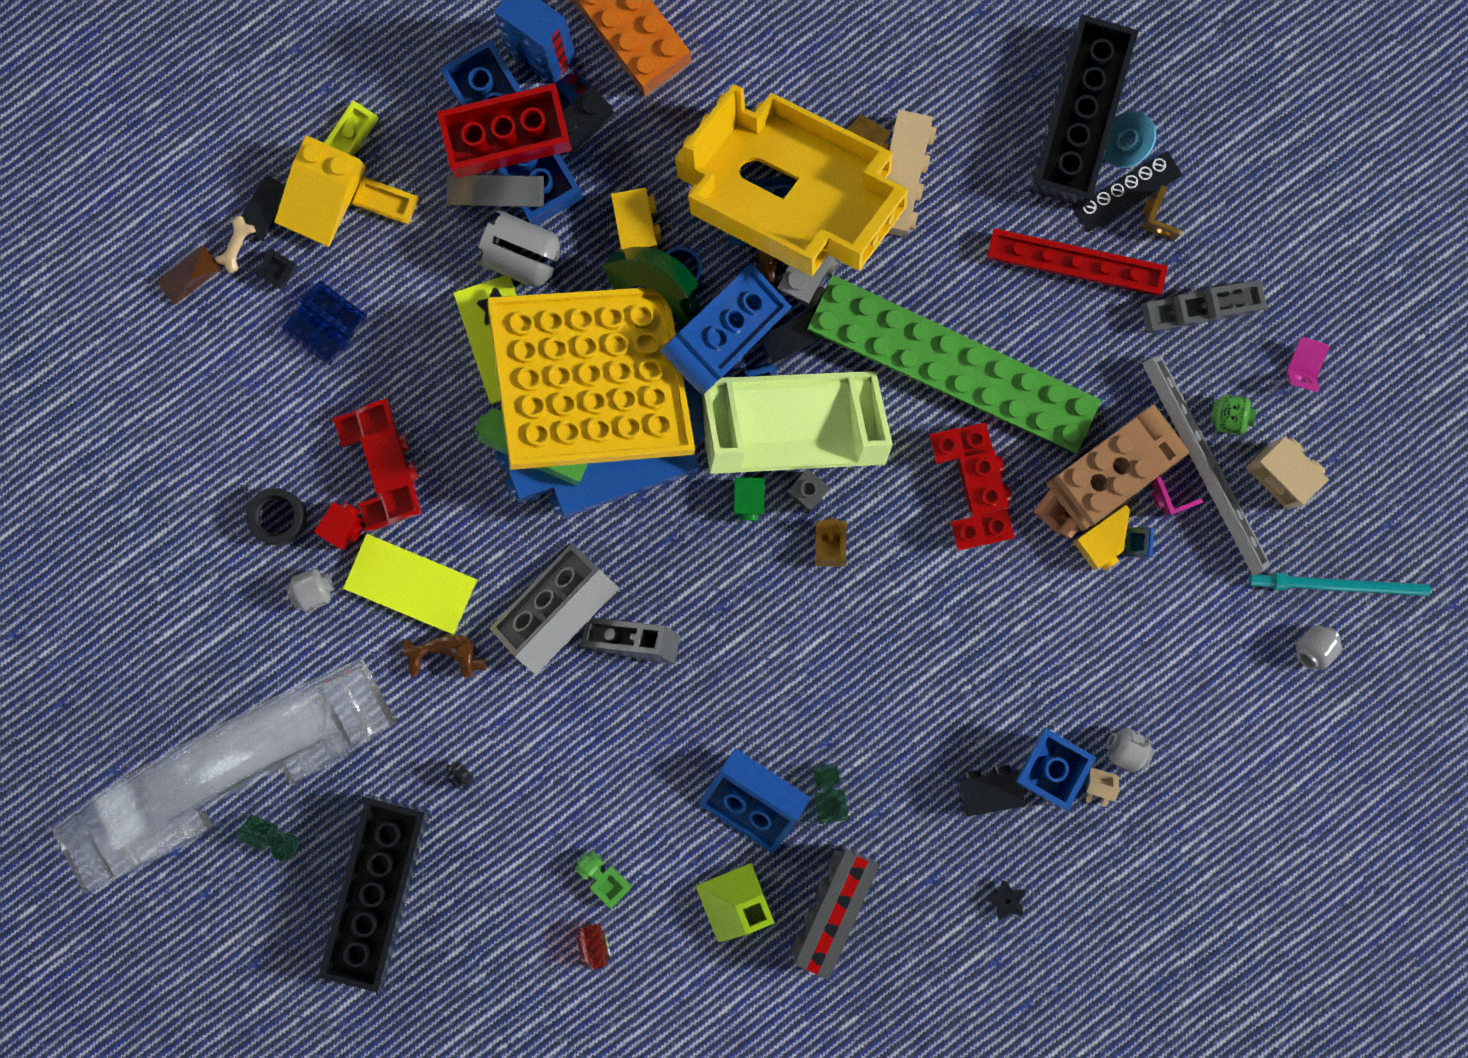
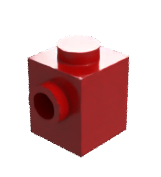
M344 501L341 506L333 502L314 533L334 546L345 550L350 541L355 542L362 533L363 527L361 524L364 520L357 516L359 510Z

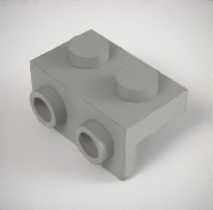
M828 255L812 277L789 265L777 289L804 303L806 308L811 309L813 303L819 304L826 289L822 286L827 277L831 278L835 274L839 262Z

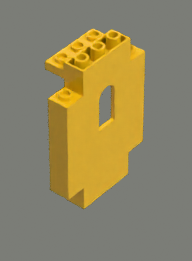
M735 84L731 86L727 93L721 94L710 114H705L700 122V126L693 135L687 136L683 143V148L678 151L675 158L677 177L693 185L688 194L690 213L811 277L828 255L860 271L907 208L908 188L887 179L892 171L893 152L773 93H770L764 102H759L755 111L752 112L745 108L744 89ZM758 161L797 180V182L785 198L782 199L743 179L739 171L744 164Z

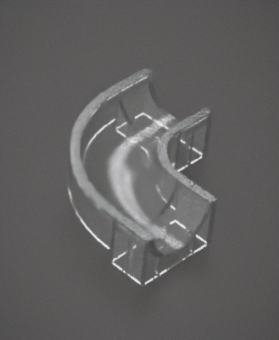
M360 658L251 708L162 755L86 801L52 826L51 830L84 894H87L187 845L214 826L205 810L239 790L280 769L283 770L291 785L338 762L397 724L363 658Z

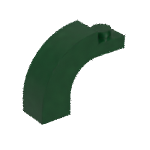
M630 247L614 252L602 265L614 290L641 285L657 291L668 303L681 329L701 311L698 300L692 294V291L698 285L695 277L680 261L665 252L649 247Z

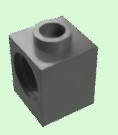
M806 469L788 490L787 495L810 513L826 495L830 487L809 469Z

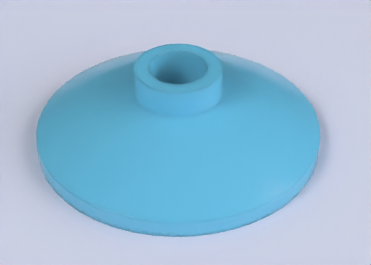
M1128 111L1117 115L1113 121L1104 159L1110 165L1117 168H1128L1142 162L1150 154L1156 141V128L1153 121L1147 115L1138 111ZM1135 140L1134 143L1129 146V143Z

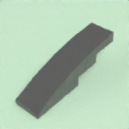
M447 175V205L544 207V176L470 175L455 179L454 175Z
M1261 280L1213 287L1205 291L1181 294L1168 299L1150 301L1142 304L1141 308L1147 333H1153L1267 309Z

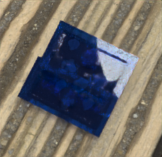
M319 280L301 300L300 308L282 326V330L330 366L367 318V314Z

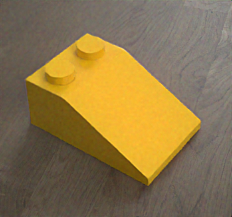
M306 135L293 161L274 222L329 247L366 170L365 165L360 159Z

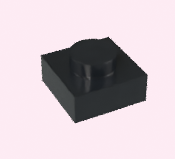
M270 249L255 274L283 291L298 266L278 252Z

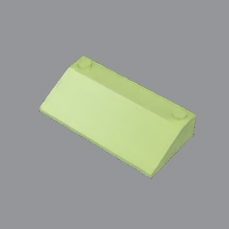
M876 371L726 377L719 379L702 395L705 446L710 474L885 465L893 445Z

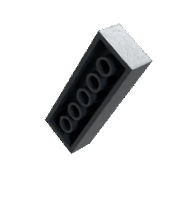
M1081 14L1074 29L1029 192L1085 208L1090 203L1139 30Z
M373 795L365 797L318 978L376 993L384 987L430 810Z

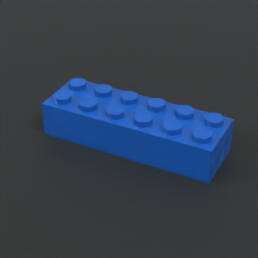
M491 39L439 68L460 106L522 91ZM560 154L498 169L502 176H544V207L520 206L529 223L534 225L541 224L583 199L579 186Z

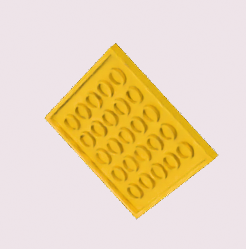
M647 287L488 298L487 305L510 470L694 455L695 445L683 376L660 352L676 334L672 310L657 291Z

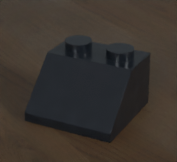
M574 73L557 88L572 151L568 152L570 155L614 118L612 106L592 84L577 73Z

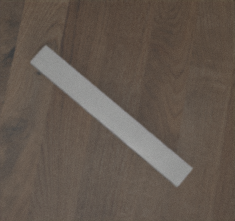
M1158 355L1144 361L1142 365L1183 443L1190 451L1189 454L1252 575L1255 576L1263 572L1270 566V562L1162 356Z

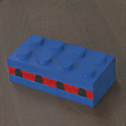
M503 0L494 13L498 21L497 26L502 32L501 36L505 40L504 45L509 50L508 55L519 64L526 62L533 67L531 71L541 80L546 81L548 78L553 83H556L576 56L566 18L541 0Z

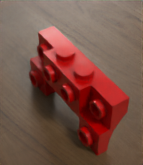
M385 398L372 402L355 411L332 418L340 440V447L344 448L362 443L378 497L357 503L364 520L365 531L369 533L394 525L396 522L422 515L414 479L418 478L417 469L413 461H408L406 451L410 450L408 439L405 433L400 434V431L397 429L389 400Z
M986 422L929 434L928 437L931 442L935 465L957 460L970 517L950 522L956 543V551L1014 539L1008 512V503L1012 502L1011 492L1008 485H1003L1001 474L1005 473L1001 456L996 457Z

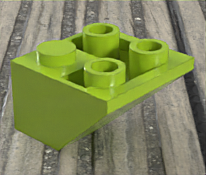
M752 863L695 885L718 943L750 934L775 923Z

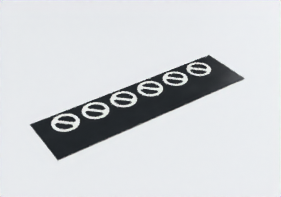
M1166 151L1093 195L1086 208L1076 205L1073 209L1087 231L1090 232L1150 196L1162 185H1168L1183 176L1169 152Z

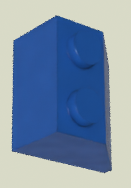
M1043 728L1015 782L1051 805L1068 811L1096 757L1049 729Z

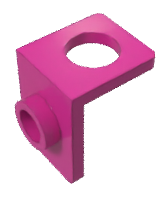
M1301 337L1286 371L1289 383L1318 392L1317 376L1328 353L1329 345Z
M1158 476L1151 482L1155 490L1152 492L1153 500L1158 508H1162L1165 517L1203 503L1201 498L1174 509L1161 476Z

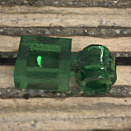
M831 763L819 765L820 768L814 769L816 787L823 786V789H825L824 792L815 793L819 824L849 820L845 790H834L833 788L835 784L840 783L838 765L831 766Z
M252 814L239 828L236 839L262 850H265L268 845L271 846V853L277 860L290 859L298 849V841L295 835L292 833H278V825Z

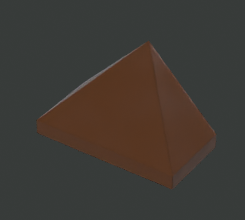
M201 246L156 282L172 303L176 305L221 271L222 268L216 263L205 246Z

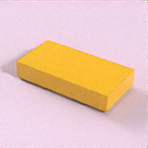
M363 176L352 204L409 225L419 198L416 195Z

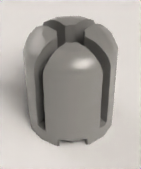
M500 209L496 210L495 212L500 213V216L494 225L487 224L478 247L484 250L482 262L476 261V264L531 287L543 285L551 277L555 268L502 246V243L507 241L546 258L558 261L560 256L559 237L554 232L517 218Z

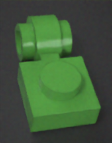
M592 850L589 853H584L577 861L578 865L575 867V870L587 881L590 877L596 879L590 886V889L610 909L633 886L612 865L603 872L601 866L604 864V861Z

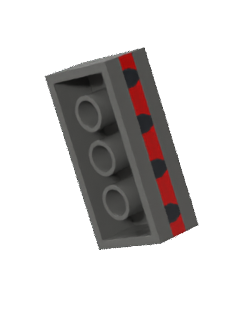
M842 846L840 852L837 850L833 852L828 864L831 870L828 879H821L816 891L817 898H819L815 907L810 905L803 920L806 927L803 935L799 933L796 935L791 947V954L793 955L795 965L827 980L830 979L879 869V865L875 860L845 846Z

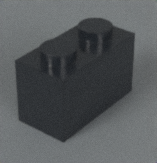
M1010 765L992 767L993 773L981 775V770L963 772V778L956 779L962 814L968 817L1025 807L1023 788L1015 782L1020 774L1019 770L1011 769Z

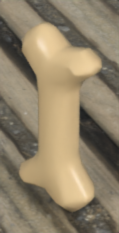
M242 216L232 219L234 231L226 252L215 257L216 263L224 265L228 273L238 270L236 259L243 240L248 234L256 232L254 226L246 224Z

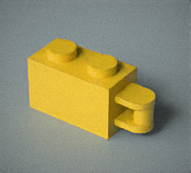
M646 187L612 193L611 197L621 250L630 247L657 249V242H662L659 224L653 225L651 214L657 213L654 195L648 196Z

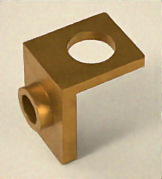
M1162 185L1156 191L1154 198L1149 197L1142 213L1147 216L1142 228L1175 241L1181 235L1182 230L1155 220L1168 188Z

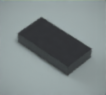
M267 174L241 215L246 224L253 225L256 229V232L251 233V235L264 241L275 223L274 221L285 189L284 184Z

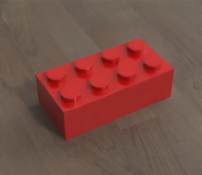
M555 83L437 111L450 170L455 179L572 151Z

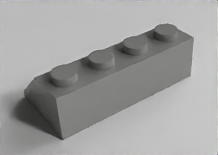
M571 543L489 629L517 660L536 675L612 597L619 587L579 548Z

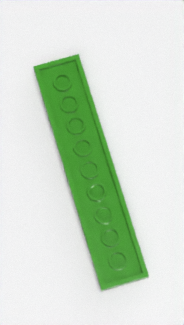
M835 275L831 276L807 328L808 331L1072 454H1078L1101 402L1099 398Z

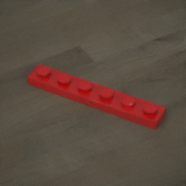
M996 228L992 230L986 258L988 260L1159 297L1163 292L1168 268L1167 265Z

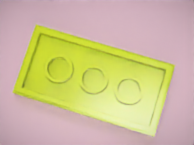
M507 276L454 292L491 405L500 403L501 400L490 324L485 325V312L477 305V302L489 298L493 288H497L502 297L517 296L512 279Z
M366 534L343 589L454 635L477 579Z

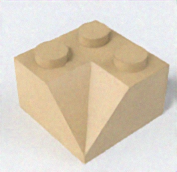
M1285 436L1270 443L1245 468L1289 510L1304 505L1329 479L1324 475L1325 469L1317 461H1310L1302 453L1304 449L1299 442L1293 438L1288 439Z

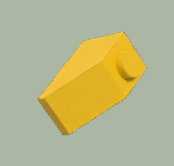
M1127 505L1120 507L1073 541L1093 570L1102 567L1105 571L1119 561L1116 556L1124 550L1130 513Z

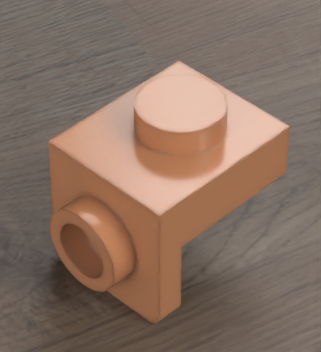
M1051 489L1033 511L1052 530L1069 539L1081 530Z

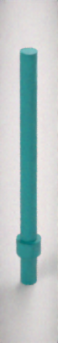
M1274 572L1273 575L1257 574L1253 576L1250 574L1249 577L1250 586L1272 587L1273 590L1287 591L1288 588L1416 596H1430L1431 593L1430 584L1288 576V573Z

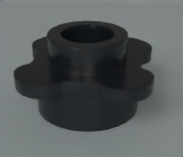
M458 761L452 766L448 764L445 769L448 773L446 775L447 780L457 789L462 786L467 790L469 782L473 779L472 774Z

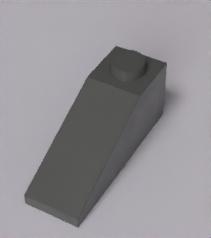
M591 617L585 623L580 646L646 661L675 664L681 635L664 625Z

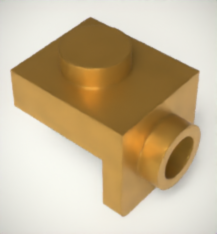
M834 518L817 521L815 566H846V521H839Z

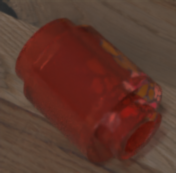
M597 923L577 929L578 937H576L582 965H589L590 970L608 966L606 960L611 959L612 956L605 930H602L601 924Z

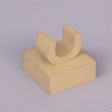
M1091 767L1086 776V802H1090L1095 795L1101 797V806L1106 807L1109 800L1115 802L1119 794V776Z

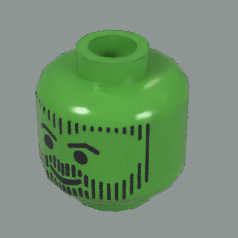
M1224 394L1220 400L1214 401L1211 423L1215 424L1218 432L1243 435L1248 426L1254 427L1257 409L1251 408V401L1247 397Z

